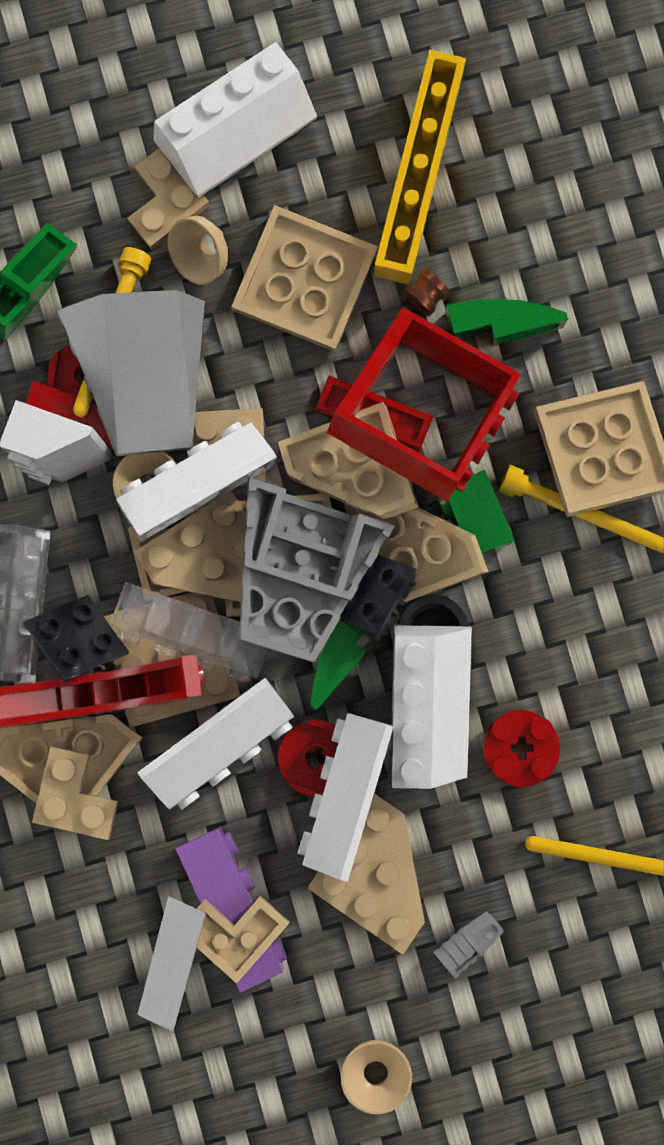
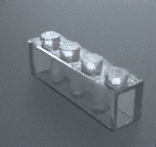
M0 525V680L35 683L39 646L29 634L23 622L41 615L43 612L51 531L21 525Z
M125 582L109 625L118 629L116 636L118 638L135 644L139 643L140 638L155 642L153 650L175 657L177 650L189 655H196L197 663L200 667L211 670L213 663L228 668L225 676L248 683L250 676L256 679L259 678L269 650L268 648L240 640V622L128 582Z

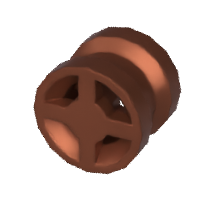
M423 269L418 274V280L414 285H407L403 290L408 301L426 316H431L435 312V305L440 300H446L450 296L447 286L428 269Z

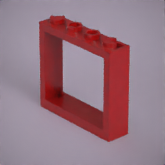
M403 307L335 411L327 434L448 502L455 489L463 492L474 472L467 469L471 461L479 464L490 444L484 442L486 435L495 437L505 419L504 416L499 414L502 408L510 411L519 393L513 389L521 373ZM401 344L406 345L496 396L452 471L355 417Z

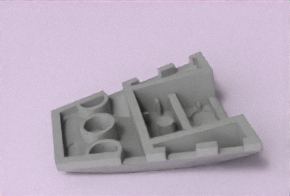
M178 290L101 294L57 310V317L60 324L64 325L69 337L68 343L74 357L77 356L85 375L84 381L96 401L98 414L116 456L190 450L192 448L205 301Z
M248 477L239 639L306 661L315 662L340 620L342 611L348 601L353 598L359 588L357 587L367 569L372 566L379 554L377 552L384 540L389 537L395 525L362 514L349 515L286 494L285 488Z

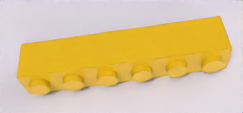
M429 49L375 262L374 277L406 285L411 283L466 58Z

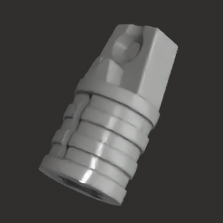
M486 911L466 926L461 927L456 934H453L447 942L445 941L441 944L442 946L434 950L433 953L451 975L457 979L462 972H465L471 964L473 965L479 957L485 954L486 950L504 931L492 915Z

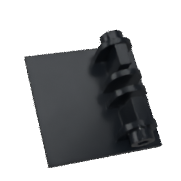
M378 554L372 566L367 569L357 587L359 588L353 598L348 601L342 611L339 621L366 631V635L379 642L382 636L387 637V631L393 622L390 616L398 617L400 614L395 607H404L405 602L403 600L407 598L412 587H415L417 584L414 581L417 576L415 573L417 569Z
M88 595L23 622L29 634L64 683L94 669L101 672L112 671L116 668L114 660L129 654L128 649Z

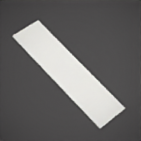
M168 896L138 1015L173 1032L206 913Z

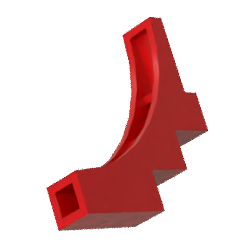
M191 655L146 665L82 675L65 683L62 679L0 687V728L169 704L201 696V687L204 680L203 671L197 663V656Z

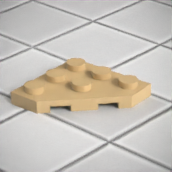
M384 402L358 411L355 417L397 440L388 409ZM331 422L278 442L287 475L291 480L380 520H385L418 508L410 480L327 434Z
M230 490L134 551L155 585L241 603L246 512Z
M344 504L346 512L349 515L362 514L380 520L374 516H371L365 512H362L356 508ZM420 508L380 520L395 525L389 537L384 540L377 553L417 569L415 572L417 576L414 579L417 584L415 587H412L407 598L403 600L405 603L488 572L476 536Z
M113 714L3 728L0 731V776L37 804L50 746L90 755L81 793L98 796L143 737Z
M374 793L348 882L318 871L307 888L392 948L404 954L425 923L405 815Z

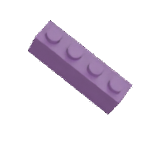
M221 827L175 849L200 904L206 899L235 925L254 903L250 890L254 889L255 885L247 868L240 869L234 855L239 853V850L231 832L229 831L224 834ZM278 938L274 940L237 983L240 993L283 973L284 966L282 962L287 960V956Z

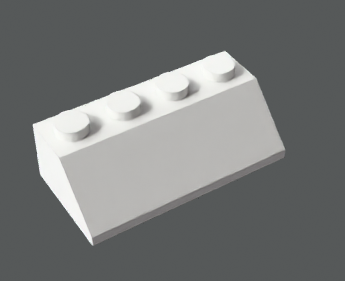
M275 42L155 120L154 142L197 198H199L315 121L317 115L298 69L277 42Z
M17 400L0 440V447L9 454L7 460L14 462V465L21 468L22 472L28 474L29 478L50 485L51 479L64 482L110 461L113 454L92 427Z
M237 422L220 433L222 436L221 440L210 446L207 441H204L188 450L189 458L177 465L174 460L168 461L153 471L156 477L143 484L140 479H137L120 489L122 496L116 499L117 504L140 543L211 503L226 492L248 481V477L254 478L273 467L277 456L252 423L242 427L241 423Z
M394 625L392 726L394 728L391 734L392 788L432 789L467 778L471 627Z
M264 678L137 773L168 809L178 805L183 810L200 797L196 790L206 782H209L214 787L231 774L227 767L240 758L243 764L262 751L258 744L268 736H271L275 741L293 728L289 721L295 716L271 683Z
M347 713L346 720L337 719L331 741L337 742L338 747L334 758L326 756L320 776L321 779L327 780L323 795L315 793L309 816L316 818L312 833L304 831L297 853L305 856L303 866L348 882L394 726Z

